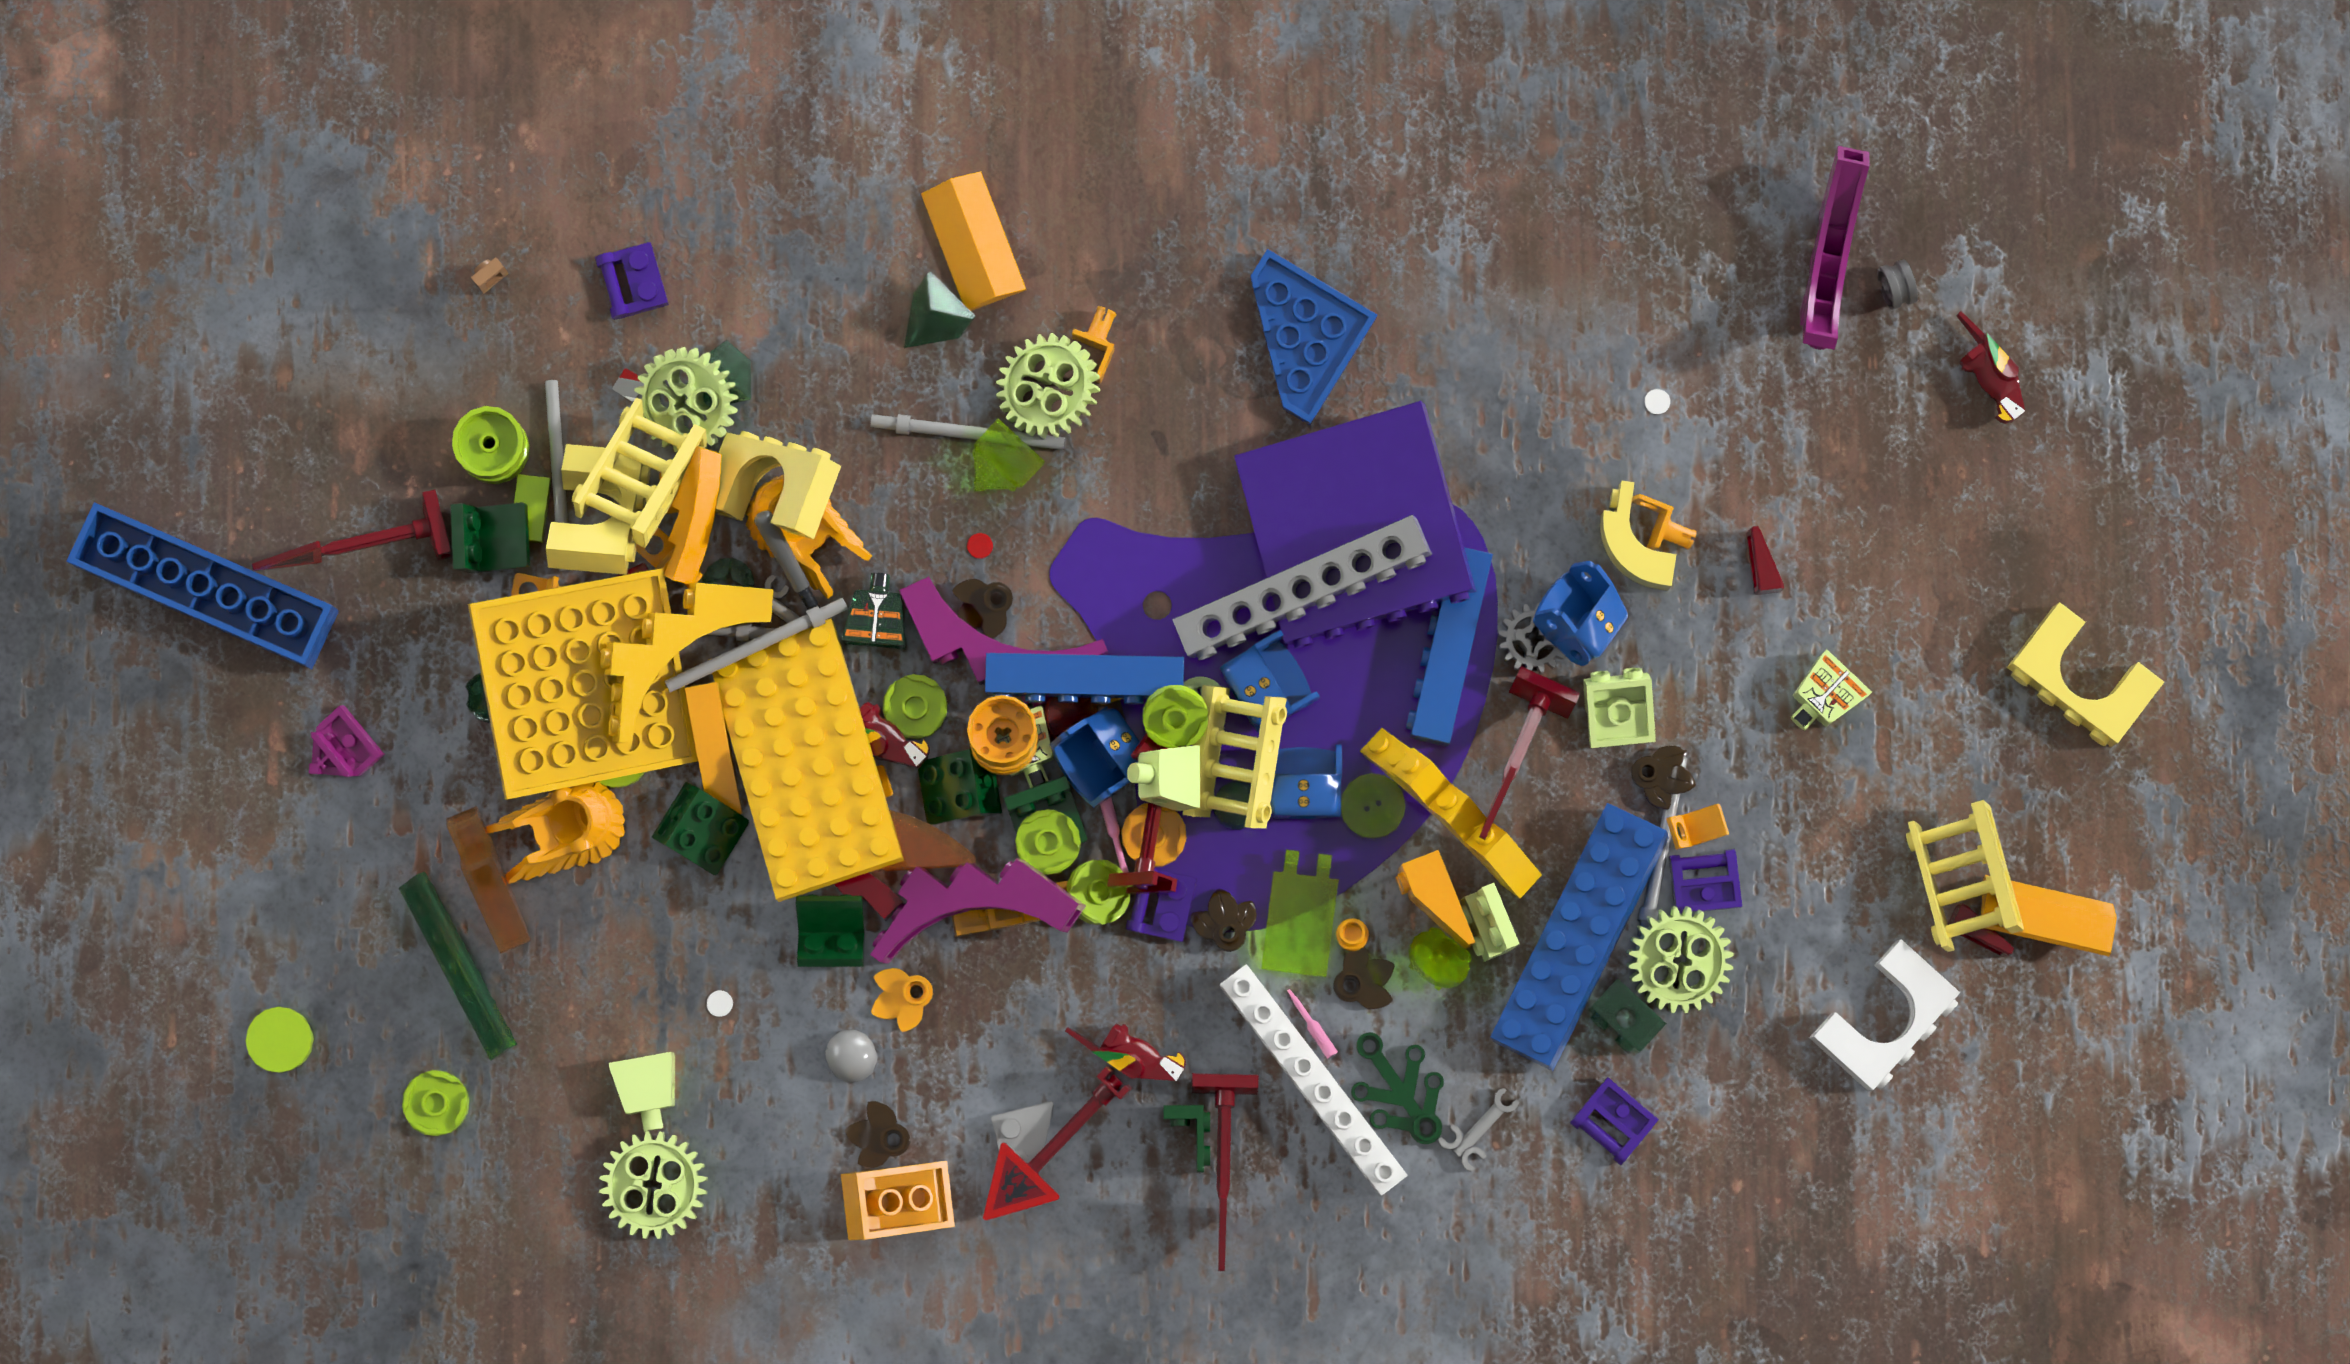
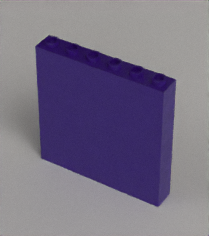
M1422 401L1234 455L1267 578L1411 515L1417 518L1432 555L1425 557L1426 563L1413 569H1408L1407 566L1395 570L1396 576L1379 583L1377 579L1365 583L1366 589L1349 596L1347 592L1335 596L1336 602L1319 609L1315 605L1305 609L1306 615L1299 619L1288 622L1287 618L1278 621L1283 633L1284 643L1288 645L1294 644L1295 649L1313 644V638L1325 635L1326 640L1334 639L1345 635L1344 630L1356 626L1357 631L1369 629L1376 626V620L1387 618L1388 622L1406 618V612L1415 609H1419V613L1432 611L1438 608L1437 603L1450 600L1451 604L1469 600V594L1476 592L1426 405ZM1397 542L1389 544L1386 548V557L1388 559H1395L1401 553V546ZM1361 556L1356 561V570L1360 573L1367 571L1371 566L1369 556ZM1331 569L1326 574V582L1329 586L1336 585L1341 579L1339 569ZM1301 582L1297 586L1296 595L1299 599L1306 598L1310 594L1311 586L1309 582ZM1272 595L1274 607L1277 610L1280 607L1281 599L1279 595Z

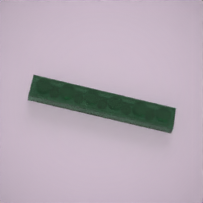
M425 871L416 874L400 886L399 890L490 1061L496 1059L516 1046L517 1042L500 1013L496 1001L492 998L484 983L480 971L476 968L469 955L465 943L461 940L453 925L450 915L438 897L434 885L430 882Z

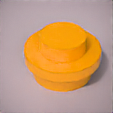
M1350 918L1339 924L1336 930V939L1343 949L1357 951L1367 944L1369 931L1364 922L1359 919Z

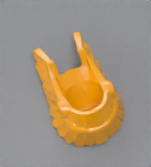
M784 474L779 477L776 476L769 482L761 485L751 498L750 505L745 513L748 516L746 527L750 530V537L757 541L759 549L767 550L769 556L773 558L775 557L758 530L754 519L762 511H770L774 514L783 490ZM830 499L814 539L791 534L781 529L813 590H820L827 599L833 596V590L821 572L820 566L810 556L815 549L821 547L826 539L831 536L841 546L847 547L862 559L869 561L872 557L863 548V542L855 535V532L848 528L847 522L831 506Z
M592 782L552 790L548 793V796L537 799L534 803L522 806V809L513 811L501 817L499 822L485 827L487 833H494L506 829L513 830L528 824L531 825L535 842L540 850L525 856L520 863L505 874L508 884H511L520 879L527 881L536 876L542 877L546 872L555 874L560 870H568L575 865L584 867L588 862L599 863L601 858L610 856L612 850H616L620 846V837H623L625 834L623 826L625 819L623 816V805L615 797V794L600 782Z

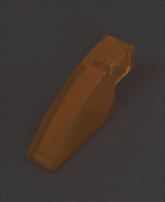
M477 806L446 818L447 829L460 855L461 870L500 954L531 941L513 890L506 880L505 870L491 837L487 833L485 823Z
M889 810L904 861L877 869L878 872L914 870L916 866L925 869L953 868L960 865L964 866L966 862L977 866L976 857L950 835L917 818Z

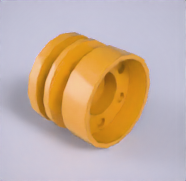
M995 696L987 698L977 705L970 715L967 728L973 757L981 767L991 773L1008 775L1017 773L1030 764L1037 751L1038 734L1034 715L1025 703L1015 697ZM1009 734L1010 742L1007 744L1002 741L998 744L997 735L1006 736Z

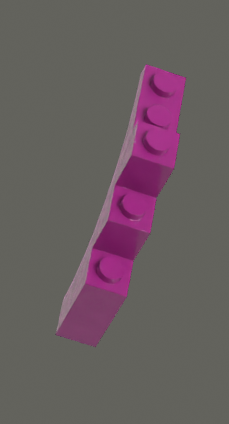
M1837 146L1820 208L1819 229L1809 265V280L1800 309V325H1803V344H1808L1810 347L1818 350L1826 348L1835 350L1837 344L1846 267L1859 205L1870 166L1869 152Z
M929 576L899 590L932 662L935 664L940 661L941 665H946L959 658L958 652L964 651L980 685L985 683L986 653L1109 654L1103 639L1078 648L1057 651L1026 650L1002 644L979 633L959 618L941 598ZM1021 696L1023 702L1027 706L1032 704L1033 708L1051 701L1050 697H1045V702H1026L1025 696Z
M1018 858L1014 862L1009 861L1000 873L1002 878L1000 882L989 876L975 864L966 862L964 866H958L950 877L952 883L950 886L946 885L925 868L916 866L914 870L910 869L900 882L902 887L898 894L905 898L907 903H902L894 911L891 917L893 920L887 931H881L872 944L874 949L870 955L881 963L889 964L904 945L924 929L947 917L972 910L1004 909L1019 911L1039 918L1059 931L1068 933L1086 905L1025 860Z

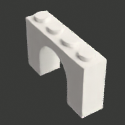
M1902 939L1895 941L1874 966L1890 979L1907 998L1910 1015L1903 1033L1889 1043L1873 1042L1863 1037L1839 1014L1834 1012L1809 1037L1867 1091H1872L1876 1087L1879 1090L1884 1088L1893 1077L1890 1071L1895 1065L1899 1063L1903 1066L1915 1053L1912 1046L1919 1039L1924 1042L1935 1031L1937 1027L1933 1023L1941 1014L1944 1017L1948 1016L1958 1005L1955 998L1960 992Z

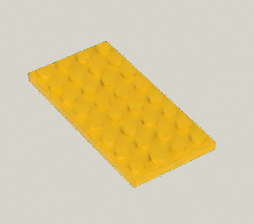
M831 618L825 620L826 623L813 629L811 626L712 673L714 682H717L719 685L723 714L775 898L778 902L904 861L836 627Z

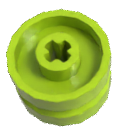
M483 406L469 411L459 420L453 431L452 439L453 451L458 462L471 477L483 483L500 484L512 480L522 472L529 458L530 444L526 432L510 413L499 407ZM491 441H495L493 448L486 449L491 446Z

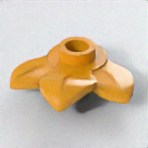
M898 968L885 969L875 974L874 980L884 992L874 1002L871 1013L882 1019L897 1018L898 1026L902 1032L915 1028L922 1020L923 1007L932 999L933 988L931 983L923 976L914 975L909 977L903 970ZM914 986L922 988L923 994L921 997L913 998L910 992Z

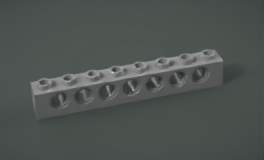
M1411 515L1173 619V622L1187 656L1203 660L1217 653L1215 649L1227 644L1228 647H1233L1245 642V636L1257 631L1259 635L1275 629V622L1287 618L1288 622L1299 619L1306 615L1305 609L1317 605L1318 609L1336 602L1335 596L1347 592L1348 596L1366 589L1365 583L1377 579L1378 583L1396 576L1395 570L1404 566H1407L1408 569L1421 566L1426 563L1425 557L1432 555L1417 518ZM1394 542L1399 543L1401 546L1400 555L1395 559H1388L1386 557L1387 546ZM1369 556L1371 559L1370 568L1365 572H1358L1356 570L1358 558ZM1331 569H1339L1341 573L1340 581L1336 585L1329 586L1326 582V574ZM1301 582H1309L1311 586L1310 594L1306 598L1299 599L1296 595L1297 586ZM1272 595H1279L1281 599L1280 607L1276 611L1269 612L1266 607L1267 599ZM1245 607L1249 608L1251 612L1250 620L1246 624L1239 625L1236 619L1238 611ZM1218 620L1221 624V631L1216 637L1210 638L1207 634V626L1210 622Z

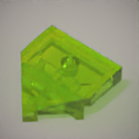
M997 418L974 443L975 448L972 451L975 468L974 490L1009 489L1010 491H1015L1017 487H1023L1044 465L1045 461Z

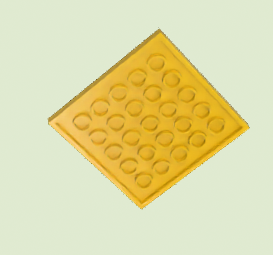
M663 568L468 604L505 799L698 761L685 686L669 692L664 682L682 673L679 652L658 673L646 692L636 718L632 743L613 742V735H609L608 731L610 716H615V702L611 701V688L613 682L617 683V676L605 675V668H601L602 649H607V642L646 645V639L642 638V624L644 619H648V613L671 614Z

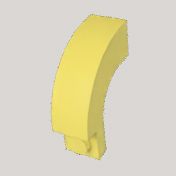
M1621 481L1618 489H1612L1609 508H1615V511L1604 510L1600 518V533L1605 551L1616 568L1630 580L1645 587L1668 591L1672 587L1677 554L1648 549L1635 538L1629 520L1634 482Z

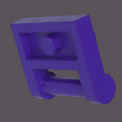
M651 242L616 252L603 253L595 257L597 267L602 270L612 305L610 314L613 320L669 305ZM623 263L633 303L624 304L614 269L616 264Z
M1735 849L1724 850L1722 854L1680 858V855L1669 856L1674 903L1680 914H1682L1685 906L1690 907L1692 913L1698 910L1713 911L1743 907ZM1723 866L1727 870V875L1683 880L1682 871Z
M1154 869L1158 873L1178 879L1176 892L1159 894L1153 925L1143 923L1150 894H1136L1131 920H1127L1125 929L1183 942L1197 878Z
M1607 1077L1573 1117L1570 1124L1576 1129L1580 1127L1609 1151L1614 1156L1613 1160L1621 1166L1659 1119ZM1593 1110L1629 1138L1624 1146L1588 1118Z

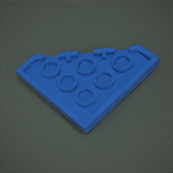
M1267 249L1250 277L1283 410L1311 425L1378 315Z

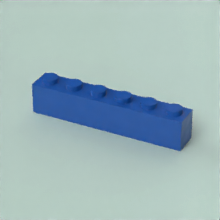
M1465 548L1476 592L1469 594V600L1451 604L1450 600L1439 602L1438 616L1431 615L1427 634L1433 635L1430 648L1424 646L1420 666H1425L1426 669L1423 679L1417 678L1413 697L1419 698L1416 711H1409L1406 729L1411 730V739L1446 747L1450 744L1493 556L1491 553Z
M986 653L985 693L987 696L992 697L1000 695L1009 697L1025 696L1026 702H1045V697H1058V702L1078 703V698H1091V703L1109 704L1111 703V698H1124V704L1138 705L1144 704V699H1148L1157 689L1168 685L1184 686V657Z

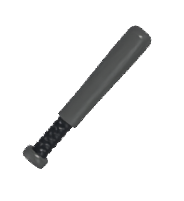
M770 511L758 513L754 522L794 591L798 592L807 610L816 606L821 608L782 530L770 523L773 514Z

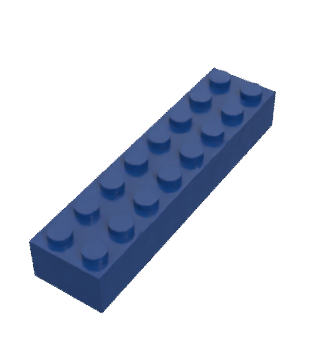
M95 502L66 561L80 570L311 670L339 612L334 606Z
M1609 803L1606 804L1490 1036L1494 1043L1554 1071L1669 839L1667 830Z

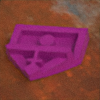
M341 705L316 727V732H311L313 748L312 763H309V774L345 777L361 776L385 754L344 705Z

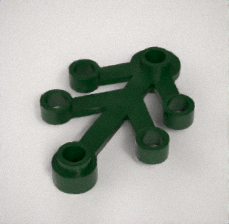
M1372 1032L1361 1035L1356 1043L1358 1054L1365 1059H1371L1392 1091L1369 1087L1365 1082H1358L1351 1089L1352 1098L1357 1102L1371 1100L1403 1106L1410 1118L1391 1116L1385 1110L1377 1109L1370 1115V1124L1376 1129L1388 1127L1410 1131L1412 1138L1420 1144L1435 1142L1442 1133L1441 1120L1435 1115L1439 1090L1444 1085L1442 1075L1438 1072H1430L1425 1076L1424 1086L1427 1091L1423 1109L1421 1110L1414 1100L1420 1063L1425 1058L1424 1049L1419 1045H1411L1406 1049L1405 1059L1407 1060L1404 1082H1402L1382 1053L1383 1042L1380 1036ZM1366 1040H1372L1375 1043V1050L1373 1052H1366L1364 1050L1363 1043ZM1413 1048L1421 1052V1058L1418 1061H1413L1409 1057V1052ZM1430 1076H1437L1439 1078L1440 1084L1437 1088H1431L1428 1085V1078ZM1357 1086H1364L1367 1089L1366 1097L1358 1098L1355 1095ZM1377 1113H1382L1386 1117V1122L1382 1126L1374 1123V1115ZM1424 1121L1429 1122L1432 1126L1429 1134H1423L1419 1129L1420 1124Z

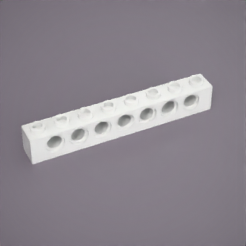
M1244 965L1220 984L1221 989L1377 1194L1382 1196L1407 1177L1406 1172L1248 965Z

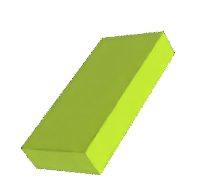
M518 474L514 503L523 502L528 506L529 542L543 543L551 478Z

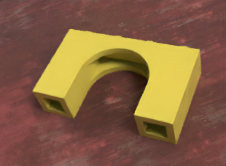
M741 431L740 435L726 432L719 451L722 454L720 486L715 513L742 521L759 480L771 469L782 466L784 486L770 523L788 533L814 539L841 466L830 460L831 454L817 448H812L811 452H807L805 447L792 442H788L786 447L782 446V442L765 436L764 440L761 441L758 436L746 431Z
M566 444L561 468L563 490L575 491L579 484L584 485L604 452V447ZM620 454L612 469L644 484H649L650 467ZM604 480L597 492L610 496L620 506L635 513L638 510H643L645 507V498ZM614 517L594 525L551 522L546 544L548 568L627 575L629 562H634L636 556V543H633L632 529H630L629 524Z
M2059 602L2052 607L2007 668L2013 672L2011 676L2023 686L2029 684L2039 692L2037 696L2044 703L2050 706L2055 704L2065 712L2063 716L2069 722L2076 726L2081 724L2091 731L2089 735L2094 741L2102 746L2108 744L2112 747L2119 743L2163 685L2164 681L2137 662L2128 669L2106 698L2089 700L2071 692L2062 679L2060 661L2064 650L2085 624V621Z

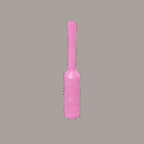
M1110 797L1102 802L1100 806L1107 833L1113 839L1119 867L1123 873H1127L1129 871L1119 840L1120 828L1112 798Z
M1290 989L1287 990L1294 1005L1307 1022V1030L1315 1042H1317L1326 1058L1328 1059L1335 1055L1338 1051L1320 1024L1312 1020L1299 999Z

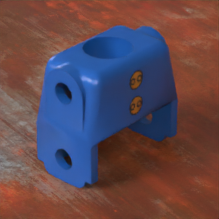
M1584 561L1572 564L1569 571L1558 578L1549 588L1536 610L1533 623L1544 637L1564 653L1571 662L1585 666L1591 659L1598 658L1603 654L1626 622L1628 612L1613 582L1599 564L1595 565L1591 561ZM1584 572L1588 573L1591 576V578L1586 576Z
M1280 630L1254 644L1247 651L1223 664L1219 669L1238 701L1264 705L1265 696L1287 698L1285 705L1287 718L1313 704L1320 696L1317 691L1311 693L1298 663L1280 642L1283 639V633ZM1246 715L1250 724L1259 733L1261 718Z
M1106 706L1066 730L1049 745L1067 780L1079 795L1095 808L1121 788L1131 783L1127 777V770L1130 764L1138 763L1137 760L1132 759L1131 754L1140 741L1120 712L1115 708L1109 709Z
M1335 744L1334 751L1309 747L1278 750L1270 802L1272 818L1329 819L1341 817V744Z

